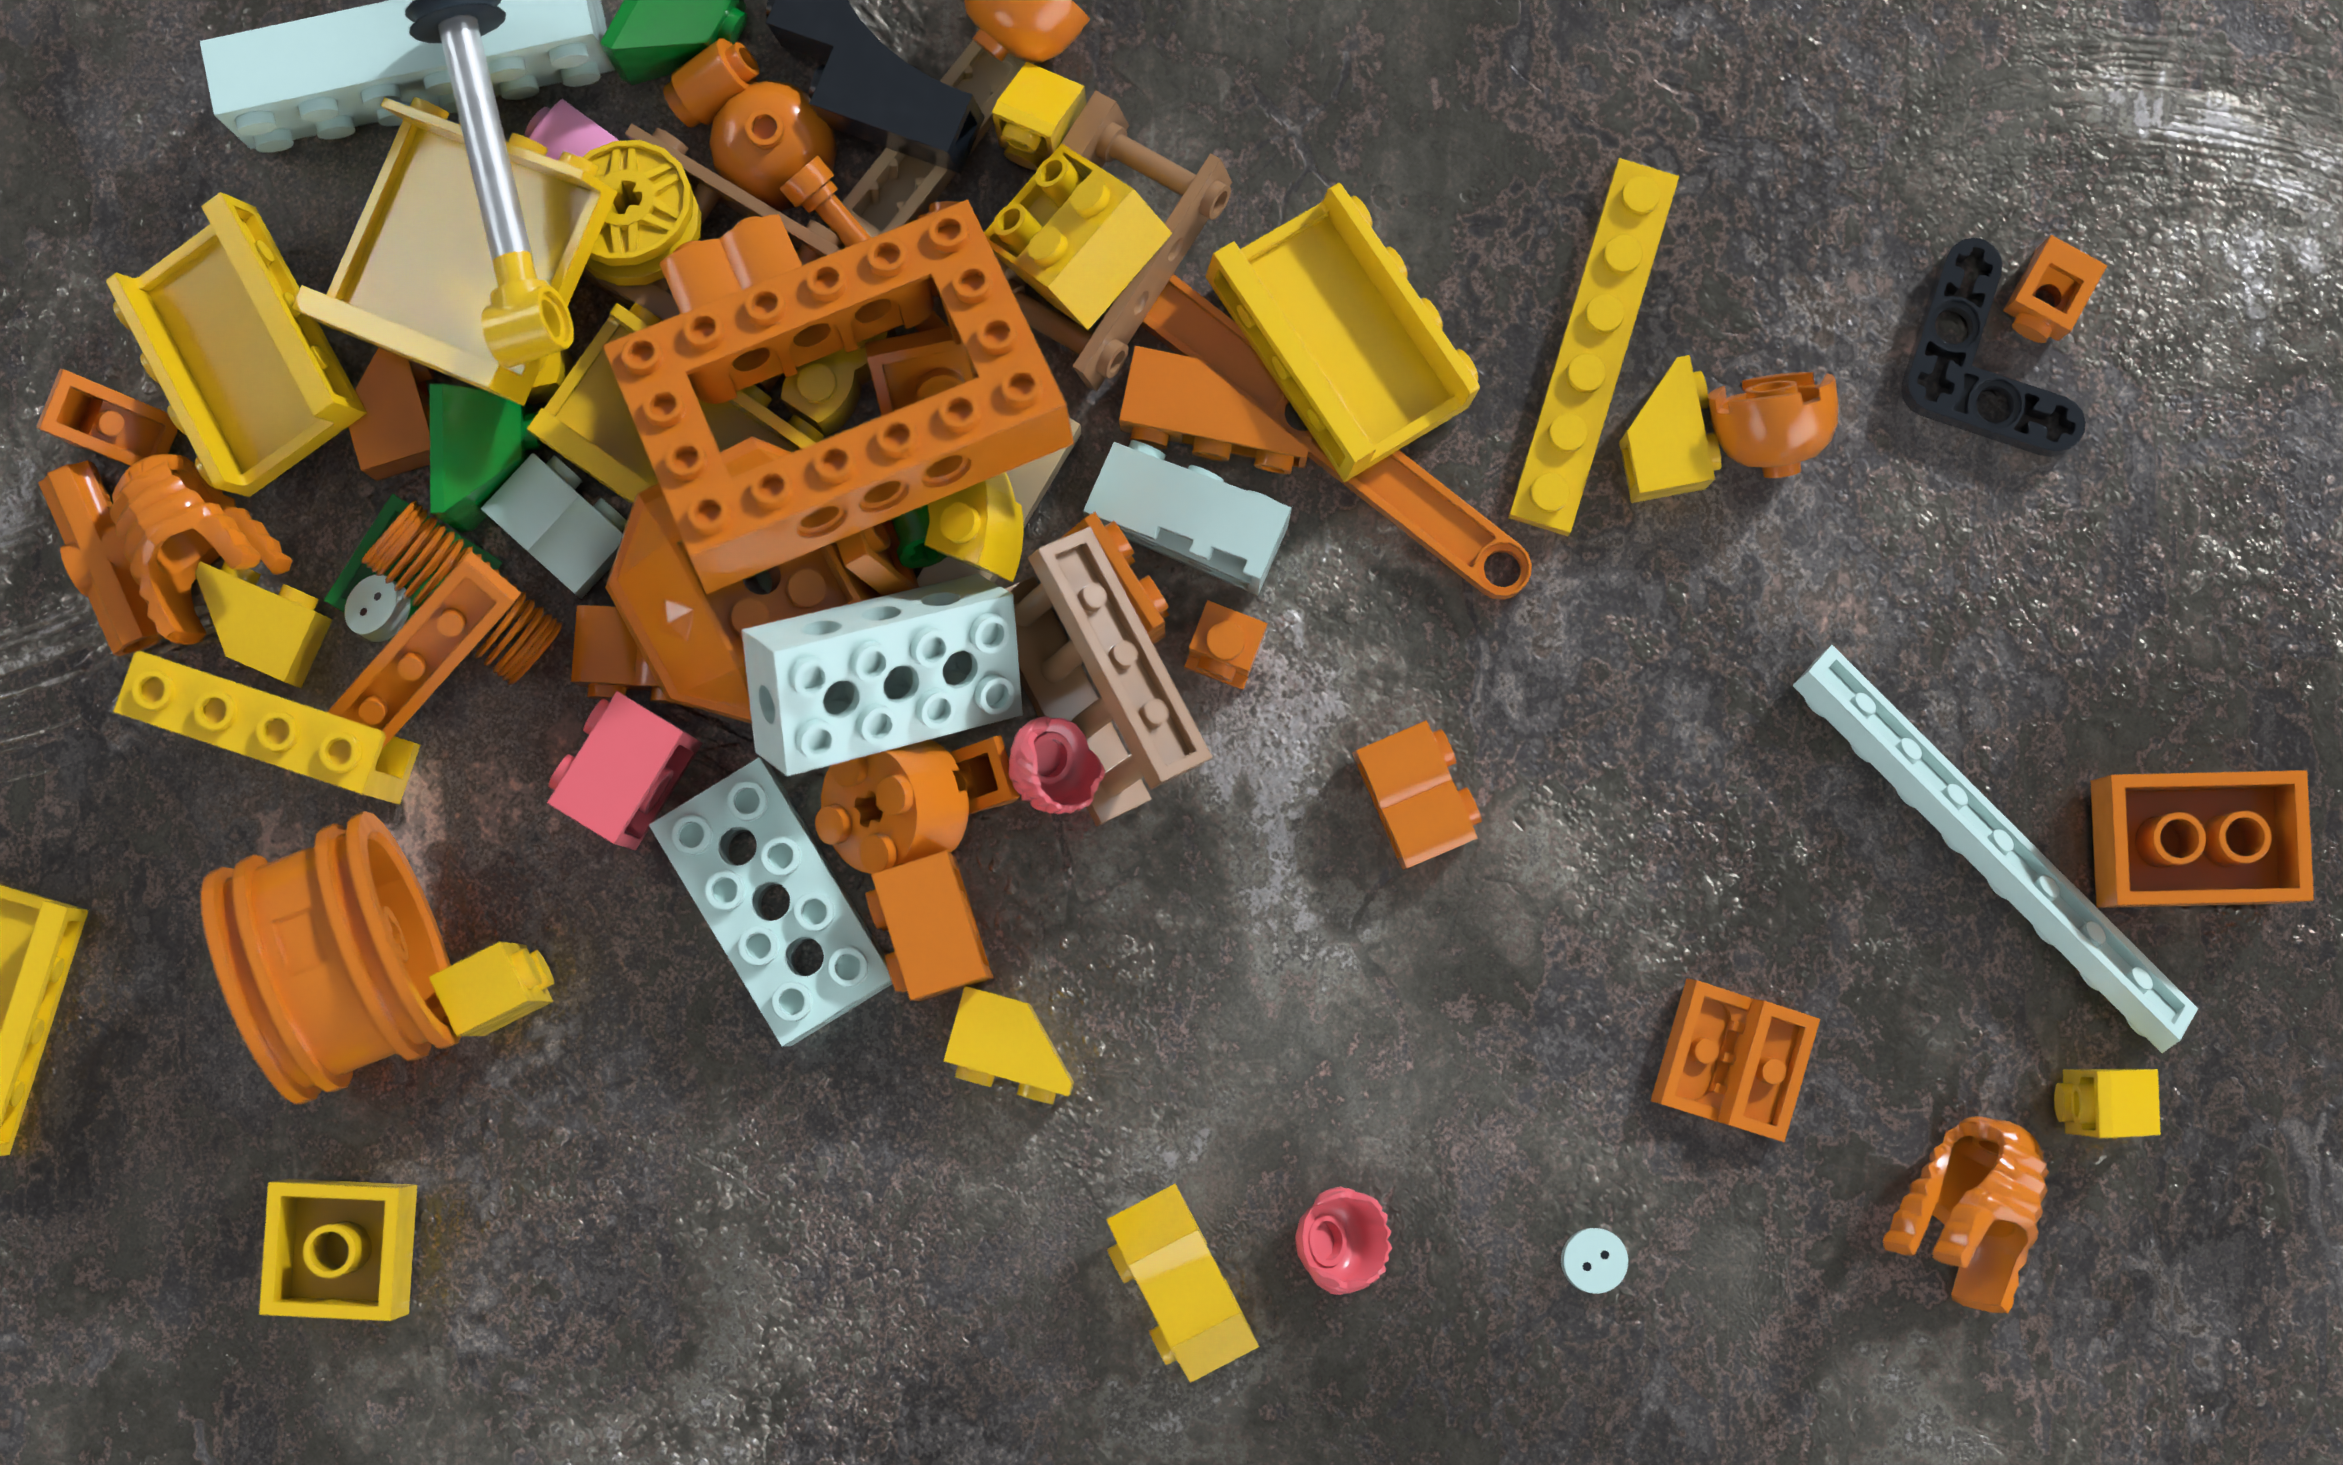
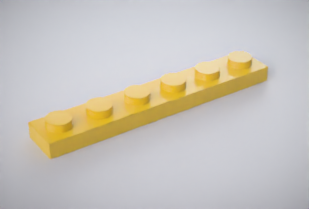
M1619 158L1616 163L1510 508L1509 519L1565 536H1569L1678 183V175Z

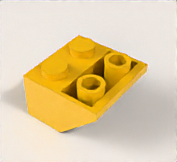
M1061 143L1053 154L1041 163L1036 173L1012 201L996 215L994 221L985 230L984 234L996 257L1051 305L1089 330L1172 235V232L1132 187Z

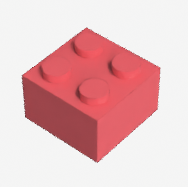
M617 691L610 702L602 699L589 715L583 731L589 736L577 756L574 757L568 754L557 766L549 781V787L555 791L547 803L611 843L636 851L650 829L649 824L655 821L701 747L702 742Z

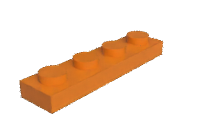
M469 551L326 713L383 731L385 733L383 749L515 603L521 592L472 551Z

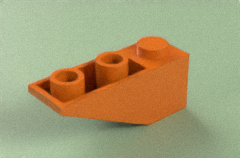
M1139 346L1134 347L1119 418L1120 431L1131 433L1130 441L1136 440L1156 449H1166L1168 441L1193 446V455L1213 461L1227 462L1229 461L1230 454L1255 458L1254 467L1278 474H1291L1292 466L1305 469L1309 448L1198 358Z

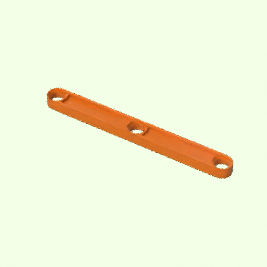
M1175 274L1172 275L1140 326L1176 354L1198 358L1308 447V457L1481 593L1492 599L1505 600L1514 597L1523 590L1531 576L1532 563L1527 551L1400 450L1344 482L1310 431L1297 430L1287 422L1285 409L1290 403L1236 322ZM1498 552L1513 556L1520 568L1518 580L1513 585L1507 587H1498L1492 584L1486 578L1484 572V563L1489 556Z

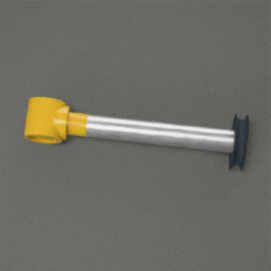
M413 0L405 8V16L414 22L410 26L409 35L418 41L442 43L498 285V287L490 292L491 305L486 306L481 315L482 333L486 345L492 356L505 368H513L569 348L573 343L574 337L573 322L569 310L560 294L549 286L547 281L537 279L481 39V36L497 29L505 21L506 13L500 7H497L501 0Z

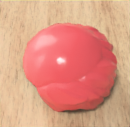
M1039 717L1028 721L1014 737L1010 749L1009 778L1013 780L1014 789L1021 794L1022 801L1030 802L1031 806L1036 810L1048 812L1049 814L1056 813L1057 815L1065 812L1071 814L1075 810L1081 811L1086 806L1089 807L1093 802L1094 793L1097 791L1100 781L1104 778L1105 769L1099 757L1089 749L1084 733L1075 723L1064 718Z
M1341 1186L1331 1188L1319 1194L1314 1204L1299 1219L1295 1235L1297 1255L1314 1282L1331 1294L1342 1295L1359 1291L1380 1278L1379 1276L1386 1272L1384 1264L1389 1261L1388 1254L1392 1250V1246L1388 1241L1391 1230L1386 1225L1388 1214L1382 1211L1383 1207L1374 1197Z

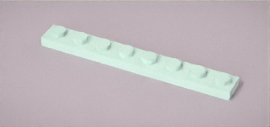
M1833 645L1826 649L1793 685L1805 698L1811 710L1819 716L1825 717L1850 742L1853 751L1861 759L1871 763L1895 787L1900 798L1907 805L1916 808L1941 833L1946 844L1955 852L1962 854L1987 879L1993 891L2000 897L2007 899L2033 925L2036 933L2042 940L2050 945H2054L2079 970L2083 980L2094 990L2100 991L2125 1016L2128 1024L2137 1034L2146 1037L2161 1053L2179 1042L2198 1008Z

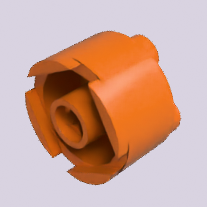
M931 739L830 765L823 781L821 809L815 817L816 832L825 844L833 846L838 855L847 864L858 871L869 874L946 850L951 853L957 848L964 836L969 816L967 790H958L957 782L952 772L960 769L952 755L943 746Z

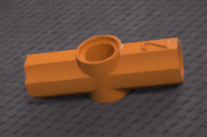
M86 460L80 463L66 464L47 473V476L39 481L38 484L65 545L60 547L63 564L78 591L83 596L89 598L98 624L106 637L107 644L110 646L113 655L123 656L145 650L160 643V640L164 637L157 632L156 623L147 617L149 604L139 595L140 585L131 576V563L124 556L125 542L116 536V524L111 520L110 516L112 502L95 464Z

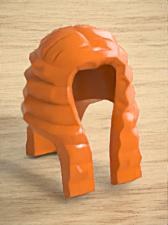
M159 454L143 458L132 464L123 473L114 489L110 516L111 520L116 524L117 538L125 542L124 556L131 563V576L140 585L139 595L149 604L147 617L156 623L157 632L172 643L193 645L202 642L206 635V631L194 610L191 594V584L197 579L195 571L200 561L210 565L221 556L231 569L244 570L256 567L261 559L272 574L279 575L290 570L292 559L282 553L280 542L269 535L263 523L253 520L248 510L237 508L234 498L224 495L220 489L211 487L201 477L195 463L185 456Z
M1981 1116L1969 1117L1960 1121L1958 1126L1946 1131L1943 1142L1930 1153V1163L1921 1169L1920 1179L1910 1184V1193L1903 1197L1900 1209L1894 1213L1890 1230L1883 1238L1885 1250L1915 1256L1931 1216L1934 1215L1945 1227L1934 1247L1933 1258L1936 1261L1958 1267L1951 1293L1952 1300L1973 1309L1992 1313H2009L2013 1306L2014 1294L2019 1286L2018 1271L2026 1264L2028 1250L2038 1238L2036 1222L2043 1213L2041 1202L2048 1192L2044 1179L2047 1177L2049 1170L2046 1167V1162L2043 1160V1152L2038 1142L2023 1127L2005 1120Z

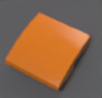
M1686 978L1650 1101L1785 1142L1820 1019L1774 1003L1753 999L1698 980Z

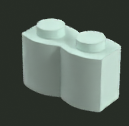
M532 453L482 506L481 510L575 595L582 599L613 566L623 536L622 531L626 526L627 520L604 499L600 498L592 506L580 496L575 489L582 480L555 455L545 464Z

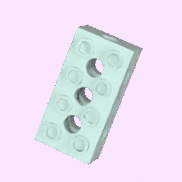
M980 574L742 629L755 752L786 776L1023 715L1014 596L1011 592Z
M760 757L649 824V827L782 1047L793 1046L893 984L887 968L884 951L770 763ZM750 831L756 839V853L746 864L735 865L729 856L730 842L737 834ZM782 885L789 893L790 906L783 917L770 921L762 911V898L771 887ZM814 939L820 944L824 959L822 966L817 972L805 976L796 968L794 954L801 943Z

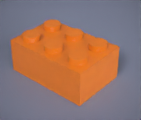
M2307 770L2121 774L2090 780L2097 908L2290 904L2314 901Z

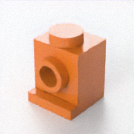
M2050 235L2035 249L2030 258V263L2003 312L2015 318L2012 328L2023 337L2038 343H2046L2049 337L2060 341L2072 331L2108 265ZM2046 290L2050 292L2054 297V307L2036 298L2037 291Z
M1207 600L1190 643L1189 656L1184 668L1243 691L1264 639L1268 623Z

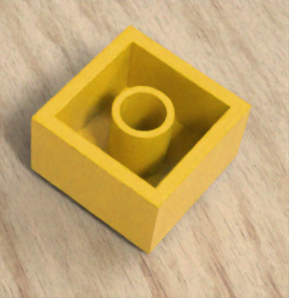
M284 1179L268 1182L259 1315L392 1321L408 1315L417 1185L308 1179Z

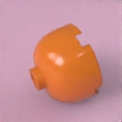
M964 0L966 14L979 29L973 36V41L1001 63L1008 54L1029 63L1045 62L1056 57L1075 41L1090 20L1073 0Z
M765 80L750 84L746 87V90L733 96L722 106L713 118L709 147L717 175L777 211H781L795 206L779 188L817 155L833 172L837 152L833 129L819 118L810 106L811 100L808 93L791 83Z
M1796 372L1743 380L1742 388L1746 393L1726 397L1725 386L1716 388L1708 393L1712 425L1718 443L1728 457L1741 465L1762 467L1763 477L1782 478L1800 473L1802 471L1801 462L1820 454L1832 441L1838 425V397L1833 374L1826 373L1820 385L1814 383L1813 372Z

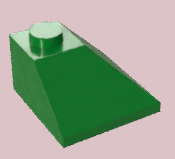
M624 0L600 41V45L621 80L631 85H636L672 74L673 71L720 38L726 39L734 45L745 29L748 14L744 11L747 7L744 0Z
M429 384L430 513L458 532H472L488 516L481 510L482 506L525 460L534 453V450H542L543 442L535 438L527 430L538 412H533V405L527 400L525 405L522 406L483 389L448 384Z

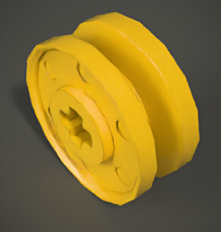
M642 140L613 141L590 150L582 158L599 167L595 177L617 191V194L585 268L596 278L618 286L647 285L665 278L659 263L672 254L680 245L689 241H698L701 232V211L682 164L666 149Z

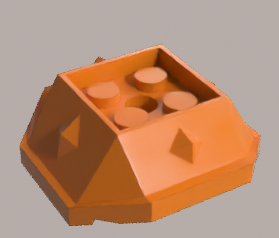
M750 437L720 452L730 478L792 453L755 437ZM659 483L636 495L605 587L667 701L691 708L696 707L751 724L742 629L873 599L882 595L844 565L836 541L767 569L772 578V588L769 594L760 595L751 592L745 586L743 579L706 594Z

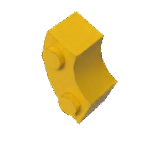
M1006 472L928 504L930 522L924 545L963 564L1008 581H1014L1022 553L1024 524L1022 505L1015 501L1012 485Z
M1176 1184L1106 1219L1117 1244L1107 1248L1108 1254L1123 1283L1125 1284L1135 1279L1158 1323V1326L1149 1330V1333L1166 1366L1178 1361L1191 1383L1259 1347Z

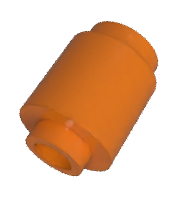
M720 38L673 71L671 81L663 87V93L673 113L686 126L694 128L700 123L709 125L713 123V118L730 98L746 90V87L750 84L757 82L756 76L760 73L759 66L751 52L743 44L736 42L733 45L728 40Z

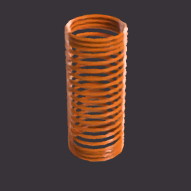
M418 500L412 501L361 559L362 564H367V568H372V572H376L377 576H382L409 548L386 577L385 582L388 584L421 552L394 586L395 591H400L432 557L403 594L404 599L409 598L440 566L412 601L413 606H418L469 551L473 552V547H467L460 552L464 545V539H459L450 546L455 538V532H449L442 537L446 530V524H441L432 531L436 525L437 517H431L423 523L428 515V509H423V505H418ZM477 554L476 556L482 560L481 554ZM485 562L488 566L491 567L490 562ZM494 569V571L500 574L499 569ZM521 592L514 603L515 605L501 624L475 653V658H481L505 629L522 614L503 640L484 661V666L490 665L518 632L530 622L514 645L493 668V673H497L498 677H502V680L507 681L508 685L515 684L531 668L562 629V622H557V618H553L552 614L542 617L544 613L543 606L533 610L535 599L524 602L526 592Z

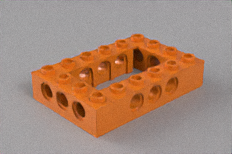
M968 199L602 345L706 594L1074 444L1066 402ZM939 293L951 336L956 345L963 344L973 380L730 478L697 398L711 404L727 402L737 398L736 392L782 373L785 374L786 378L797 374V367L841 349H844L846 353L858 349L857 343L901 325H904L906 329L916 326L925 321L932 313L934 306L933 295Z

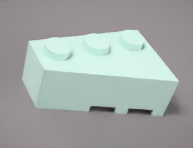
M1131 440L1127 447L1113 442L1083 510L1084 518L1096 512L1104 526L1115 521L1128 540L1255 595H1259L1287 531L1292 507L1281 504L1259 492L1246 491L1224 483L1221 477L1206 469L1194 465H1189L1188 469L1167 462L1164 460L1166 455L1163 452L1145 443Z

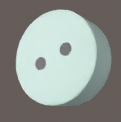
M372 575L360 581L351 591L345 605V620L348 627L353 632L372 642H382L393 637L405 624L410 612V597L407 599L403 597L406 589L403 587L400 591H395L394 586L397 582L392 581L386 584L385 579L387 576Z
M1587 1228L1576 1232L1567 1240L1561 1253V1266L1567 1280L1577 1289L1588 1293H1604L1614 1289L1623 1280L1628 1268V1255L1624 1244L1615 1234L1600 1228Z

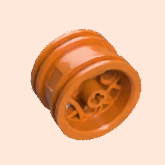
M364 811L352 816L347 822V829L343 825L335 823L325 826L316 834L315 845L275 861L269 862L263 856L251 855L241 859L234 869L220 867L210 871L203 878L201 888L203 923L214 968L224 996L253 1057L271 1084L284 1098L294 1104H305L317 1099L322 1090L325 1092H335L348 1087L353 1077V1070L396 1053L407 1061L417 1060L428 1055L432 1044L437 1048H448L459 1043L462 1036H456L429 979V976L451 966L445 944L432 910L410 863L393 835L373 813Z

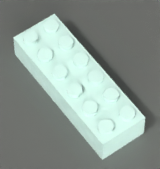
M388 0L200 41L214 115L250 149L256 148L259 152L283 151L294 145L293 140L314 135L321 139L347 137L355 132L356 126L379 122L383 126L401 125L403 121L401 118L380 106L384 97L410 106L413 97H417L449 113H458L442 43H426L418 41L409 35L410 26L414 22L405 16V8L413 0ZM501 0L497 7H500L506 13L505 21L497 29L481 36L494 95H502L504 99L518 100L536 95L539 92V87L563 82L564 85L571 87L589 85L598 81L601 78V73L615 71L614 66L600 45V41L607 31L601 0Z

